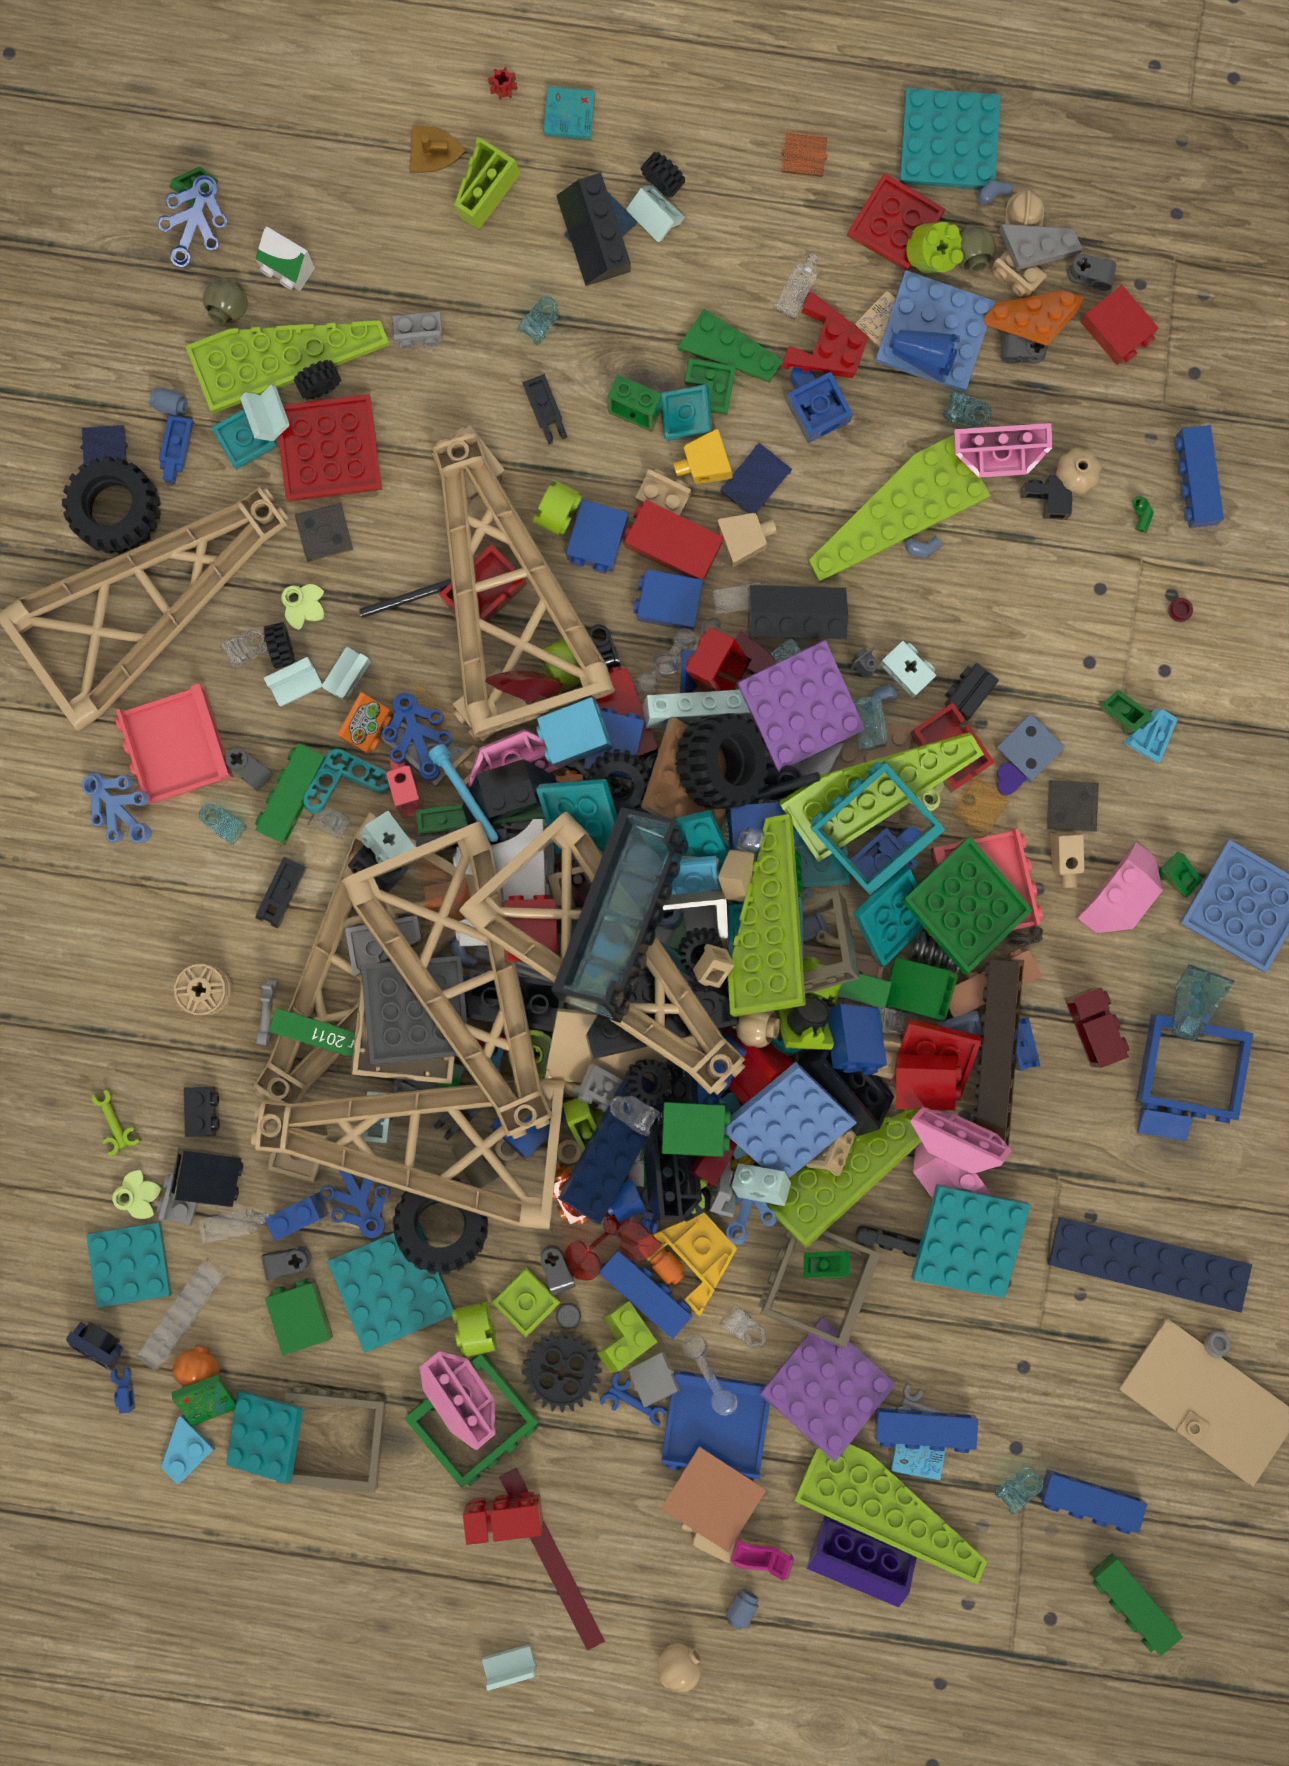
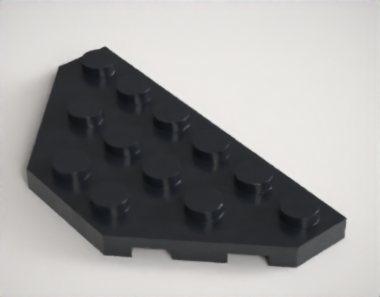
M648 968L640 970L636 991L631 994L630 1003H655L654 976ZM680 971L718 1030L734 1027L738 1024L736 1016L733 1017L730 1014L729 998L724 995L721 996L711 990L709 986L702 985L695 977H690ZM623 974L617 982L619 985L621 984V981L623 979ZM665 995V1004H671ZM645 1013L655 1020V1013ZM665 1014V1027L680 1038L693 1036L679 1014ZM597 1015L585 1035L592 1060L648 1047V1045L614 1022L600 1015Z

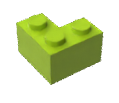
M576 1098L563 1103L567 1123L583 1153L605 1112L600 1110L593 1111L590 1104Z
M630 1301L619 1304L602 1317L615 1336V1339L600 1349L597 1354L609 1372L614 1373L622 1370L657 1343Z

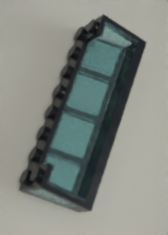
M623 807L620 808L551 990L559 1000L621 1023L623 1016L627 1015L630 1008L629 999L632 992H635L638 986L639 972L646 965L647 950L655 940L657 923L662 921L665 901L669 900L671 896L672 882L674 877L676 878L679 875L682 855H685L688 850V841L677 820Z

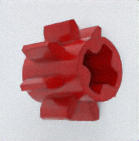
M506 67L503 70L494 69V76L488 77V83L492 85L490 93H496L499 96V100L507 96L512 98V90L518 89L517 83L514 82L516 80L515 73L509 74Z

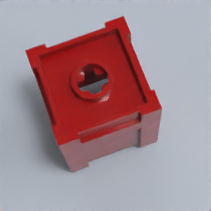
M736 1036L735 1041L747 1051L743 1057L745 1060L742 1062L745 1068L736 1077H732L729 1088L744 1105L795 1062L789 1056L782 1054L771 1043L763 1048H756L743 1044L738 1036Z

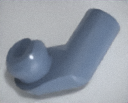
M994 180L988 182L980 190L977 197L978 202L986 205L998 194L1010 195L1013 188L1012 184Z

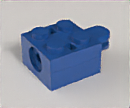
M793 368L790 380L795 390L788 393L786 403L807 443L851 422L853 413L831 372L816 378L813 370L804 372L801 371V368Z
M910 826L894 836L885 828L850 860L869 879L921 832L919 829ZM912 858L904 866L912 871L919 863Z

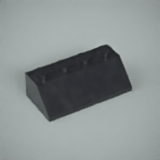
M601 172L578 179L557 194L559 207L585 286L631 272V262Z
M774 585L749 586L747 632L749 636L847 639L848 605L846 588Z
M471 969L469 979L487 971ZM518 976L529 1029L553 1033L557 1008L567 1009V1003L559 1000L551 991L553 983ZM494 980L467 991L465 999L467 1020L494 1024L500 1009Z
M807 1050L800 1066L855 1118L857 1123L851 1127V1130L856 1136L879 1130L895 1097L877 1075H865L863 1071L845 1073L843 1069H834L831 1050Z

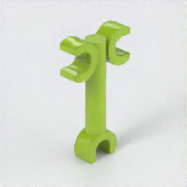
M109 1089L103 1091L106 1096L103 1102L99 1100L97 1095L92 1096V1101L95 1105L101 1106L114 1137H109L102 1141V1144L109 1142L114 1144L113 1151L107 1153L108 1156L118 1154L121 1148L139 1144L141 1138L132 1141L129 1137L131 1132L137 1130L136 1127L127 1128L123 1133L110 1104L112 1093Z

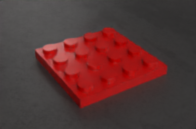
M370 394L283 405L289 421V427L278 438L287 502L382 490Z

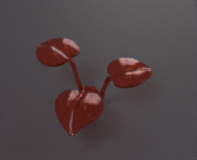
M570 1172V1173L567 1175L566 1180H565V1182H564V1185L566 1184V1182H567V1180H568V1178H569V1176L571 1175L572 1172ZM562 1202L563 1207L568 1213L575 1217L582 1216V1214ZM607 1211L603 1224L605 1233L588 1248L582 1241L572 1242L565 1251L564 1260L566 1267H569L570 1274L575 1279L589 1281L596 1278L601 1271L600 1259L591 1251L608 1235H617L618 1239H621L619 1249L626 1258L632 1261H641L649 1258L661 1247L662 1242L656 1239L641 1223L630 1220V1218L618 1222L615 1214L610 1216Z

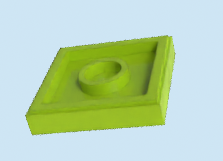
M526 1267L491 1303L527 1337L561 1301L555 1295H552L551 1291Z

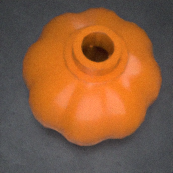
M195 1345L194 1350L184 1351L175 1359L173 1375L176 1382L182 1384L181 1388L219 1375V1363L213 1355L208 1353V1347Z

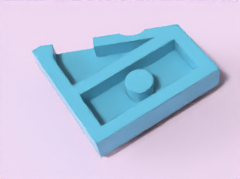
M1155 708L1151 712L1152 717L1136 732L1131 733L1123 744L1149 760L1160 763L1178 718L1163 709Z
M183 1414L177 1419L161 1465L164 1472L177 1485L215 1449L194 1425L191 1426Z

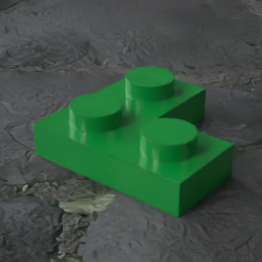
M689 358L685 384L693 386L706 384L709 386L711 413L727 415L736 366Z

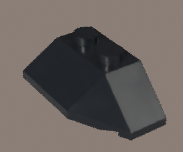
M522 759L478 773L469 791L488 821L493 823L542 807L536 788L540 784L557 783V780L551 773ZM464 802L462 808L467 824L476 823L475 817Z
M651 1124L644 1155L648 1205L658 1222H684L702 1201L700 1179L689 1172L698 1155L662 1154L663 1124Z

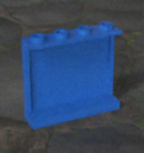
M675 1370L674 1377L680 1391L671 1395L661 1458L662 1463L666 1464L667 1468L675 1470L687 1467L697 1449L701 1447L750 1480L754 1481V1478L760 1479V1467L770 1404L759 1393L766 1384Z

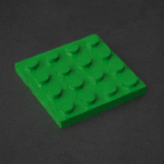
M971 836L962 841L901 900L964 975L969 974L1033 911Z

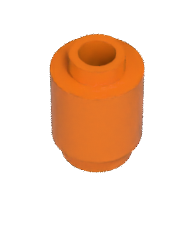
M663 1248L650 1260L654 1271L667 1285L671 1282L675 1285L685 1276L683 1273L685 1267L670 1250L666 1251Z

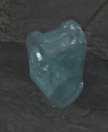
M550 296L542 297L522 319L517 331L520 333L524 332L533 339L534 344L539 345L559 318L560 312L556 300ZM547 306L554 308V311L549 315L542 313V310Z
M960 392L951 393L950 404L943 413L945 419L971 428H984L987 426L992 413L989 404ZM982 412L986 418L982 420L977 419L974 413Z
M206 804L199 811L200 820L231 845L236 843L247 828L245 823L217 805ZM209 811H215L214 814L217 816L215 820H209L210 816L207 814Z
M1025 1467L1010 1480L1003 1483L996 1490L995 1496L1005 1502L1011 1514H1015L1028 1501L1040 1493L1043 1488V1481L1034 1468ZM1029 1476L1036 1477V1482L1032 1486L1024 1485L1025 1479Z

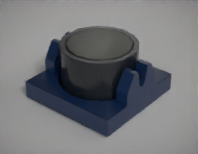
M80 1322L75 1330L70 1332L66 1338L71 1348L109 1371L114 1369L117 1364L116 1361L124 1349L119 1345L120 1340L91 1322L87 1326Z

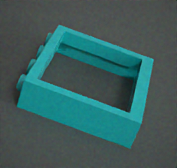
M877 761L867 770L868 776L863 780L860 778L855 780L848 787L850 791L844 797L841 794L838 795L830 803L832 807L827 812L820 811L811 819L813 824L810 826L811 830L869 895L946 830L886 761L881 764ZM885 772L931 825L867 879L822 827Z

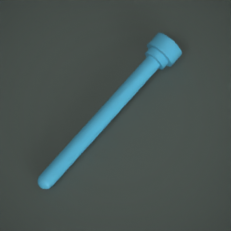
M440 744L430 750L429 757L434 764L442 766L476 821H481L489 841L496 842L498 840L497 833L451 764L450 752L446 745Z

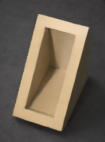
M729 850L718 875L721 889L726 899L744 902L748 885L752 881L754 853Z

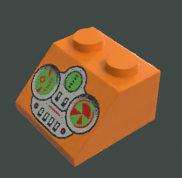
M360 692L337 735L344 742L370 755L372 750L376 751L382 740L379 737L383 729L390 725L393 719L391 717L392 712L387 707Z

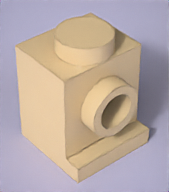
M706 944L704 947L705 952L693 968L696 979L702 985H711L719 988L735 965L726 949Z

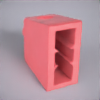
M391 759L389 762L392 770L388 771L386 775L395 807L402 818L416 815V810L425 809L415 774L410 765H405V761L396 764Z

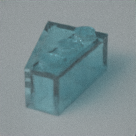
M1188 964L1176 985L1171 1034L1195 1042L1235 981Z

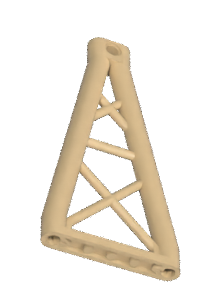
M465 432L459 435L458 438L438 441L432 451L442 481L464 704L473 735H487L542 717L588 698L598 699L613 693L615 689L603 657L490 468L479 436L472 432ZM457 451L465 452L460 458L453 456ZM466 473L487 507L482 520L469 515L465 481ZM493 519L497 524L498 528L490 525ZM470 526L476 529L472 538ZM485 533L508 544L522 568L476 583L473 555ZM528 577L540 601L520 638L480 619L478 592ZM545 610L548 611L580 667L529 643ZM481 630L515 646L502 673L514 671L525 651L580 678L582 688L498 715L495 705L502 691L493 688L488 697Z
M259 486L231 506L23 596L0 611V624L70 723L78 731L102 716L265 541L288 526L285 521L289 518L281 507L276 509L271 502L275 499L267 488L262 490ZM264 508H268L269 514L264 518L259 517V512ZM247 525L219 556L205 555L208 541ZM197 547L196 553L187 552L188 550ZM167 559L194 562L190 587L170 607L144 570ZM204 564H208L209 566H208L207 569L202 573L203 565H204ZM133 574L136 575L163 613V616L146 634L103 627L110 585ZM99 590L93 626L38 617ZM32 626L91 635L81 693L72 700L66 695L23 634ZM106 637L137 642L91 691L100 638Z
M567 811L560 815L490 879L459 910L481 934L553 982H555L572 937V920H578L582 911L572 910V854L591 882H593L603 856L588 832ZM553 841L562 850V909L498 907L490 898ZM618 879L608 906L609 910L644 922L645 918ZM605 916L603 921H617L632 943L613 962V964L624 967L630 960L641 929ZM502 917L561 919V957ZM655 935L654 943L652 946H649L646 953V966L654 976L655 1003H630L629 1011L626 1016H623L621 1023L611 1021L688 1072L709 1094L714 1091L718 1095L728 1085L725 1081L730 1074L736 1077L745 1068L742 1064L745 1059L722 1036ZM606 969L595 980L583 972L576 992L605 999L609 989L604 985L617 972ZM665 995L671 1004H665ZM583 1001L585 1003L591 1004L593 1006L608 1011L606 1007L602 1005ZM645 1013H655V1020ZM665 1014H679L703 1052L665 1027ZM716 1062L722 1064L724 1073H717L713 1068V1064Z
M370 812L352 840L288 1009L290 1012L311 1018L315 1007L317 1017L313 1019L329 1024L339 1022L336 1026L354 1032L356 1030L358 1003L352 1009L327 1014L322 986L331 963L353 976L351 963L335 952L344 928L365 923L359 915L349 917L353 905L342 879L353 874L348 864L364 845L360 832L366 824L377 818ZM408 837L416 847V841ZM432 853L423 857L448 874L454 875L457 867L439 855ZM465 874L453 902L454 904L448 914V917L458 921L466 919L459 910L476 893L474 878L471 875ZM445 895L413 903L427 909L435 908L442 905ZM385 903V910L392 920L398 919L400 915L410 913ZM446 926L443 927L431 958H435L456 936V930ZM432 927L422 936L423 940L412 946L419 958L424 950ZM362 974L356 976L355 978L361 981ZM278 1035L270 1059L253 1085L256 1089L254 1093L265 1100L270 1098L275 1102L300 1103L309 1087L341 1054L316 1046L290 1073L301 1042ZM279 1081L283 1082L286 1087L283 1095H279L275 1091V1085Z
M481 821L352 874L342 879L354 909L495 1108L506 1136L512 1135L513 1139L527 1134L526 1129L534 1125L536 1129L550 1124L549 1119L553 1117L540 1086L516 962L504 963V948L481 934L475 927L448 917L469 862L471 863L476 892L497 874L492 846ZM458 843L462 856L438 913L378 888L375 877ZM501 889L490 898L498 907H502L503 902ZM380 901L434 922L420 958ZM446 926L486 942L492 970L442 991L427 970V966L443 927ZM494 980L500 1009L490 1033L466 1024L448 999ZM503 1027L506 1039L499 1037ZM476 1039L486 1042L484 1049ZM495 1046L509 1051L518 1098L490 1060ZM523 1108H528L532 1111V1118L527 1122H522L518 1118V1112Z
M539 1078L541 1090L549 1108L552 1109L551 1113L553 1115L550 1120L542 1198L529 1197L490 1149V1147L506 1135L503 1126H500L483 1140L460 1112V1110L493 1106L478 1084L294 1104L262 1101L261 1105H257L255 1109V1120H258L257 1130L252 1132L251 1144L255 1145L257 1151L290 1154L515 1226L550 1230L565 1080ZM507 1080V1084L518 1098L515 1081ZM528 1108L521 1109L518 1112L519 1120L524 1121L532 1114V1111ZM448 1111L476 1147L440 1176L414 1168L420 1114ZM410 1115L404 1164L376 1156L360 1136L381 1118ZM277 1121V1130L273 1133H267L266 1125L268 1122ZM353 1121H362L355 1127H353L350 1123ZM338 1123L346 1135L334 1143L291 1128ZM353 1142L359 1150L347 1146ZM483 1155L519 1200L452 1180V1178L479 1156Z

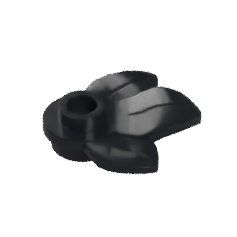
M790 765L783 766L779 770L780 772L775 767L766 768L768 770L767 777L763 781L769 787L801 777L802 775L796 767ZM801 787L770 796L768 800H778L787 797Z

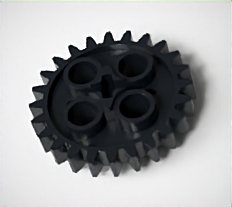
M561 1330L559 1337H556L553 1331H551L549 1340L542 1335L541 1345L537 1342L533 1343L536 1351H527L531 1359H524L523 1364L529 1366V1368L523 1369L522 1374L529 1375V1377L523 1381V1384H531L527 1393L535 1392L536 1395L533 1401L536 1402L541 1398L543 1400L542 1408L549 1403L551 1404L552 1412L556 1406H560L561 1413H564L565 1406L567 1405L571 1411H574V1403L583 1407V1398L589 1401L592 1399L589 1391L597 1393L598 1389L593 1383H601V1379L595 1376V1374L602 1373V1368L595 1367V1365L601 1362V1358H593L597 1349L589 1351L590 1341L584 1344L581 1343L583 1335L573 1339V1331L569 1333L568 1337H565L563 1330ZM551 1350L557 1351L560 1359L556 1362L549 1361L546 1356L547 1352ZM575 1356H579L583 1359L584 1365L580 1368H575L571 1365L570 1360ZM545 1364L554 1369H560L561 1366H565L566 1372L577 1374L580 1373L583 1374L584 1377L578 1378L577 1376L569 1373H565L562 1377L559 1376V1371L554 1369H543L541 1368V1365ZM545 1374L551 1375L554 1383L550 1386H545L541 1383L540 1378ZM567 1381H574L577 1383L578 1389L574 1392H569L565 1389L564 1384Z

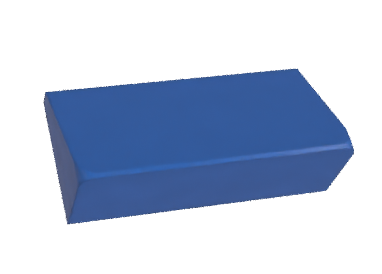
M683 650L681 653L680 693H692L698 686L685 670L689 656L694 654L696 650Z
M1141 1108L1137 1133L1186 1141L1193 1117Z

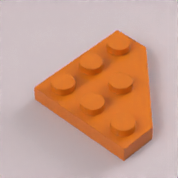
M1060 290L996 303L984 317V324L1048 346L1083 306L1084 297Z

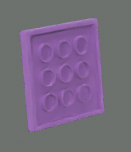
M826 640L736 682L753 721L762 735V741L766 745L772 763L778 772H780L779 770L783 766H792L865 730Z
M820 1318L813 1326L834 1336L838 1332L824 1318ZM807 1334L759 1395L835 1462L896 1384L849 1341L846 1348H840Z

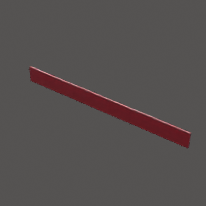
M517 1468L499 1476L510 1498L520 1497V1493L529 1492ZM544 1523L542 1535L530 1537L588 1651L605 1642Z

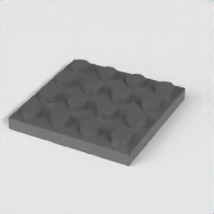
M461 956L430 959L427 970L442 991L463 982ZM392 962L361 965L370 1065L458 1056ZM462 993L448 1000L467 1024L465 995Z

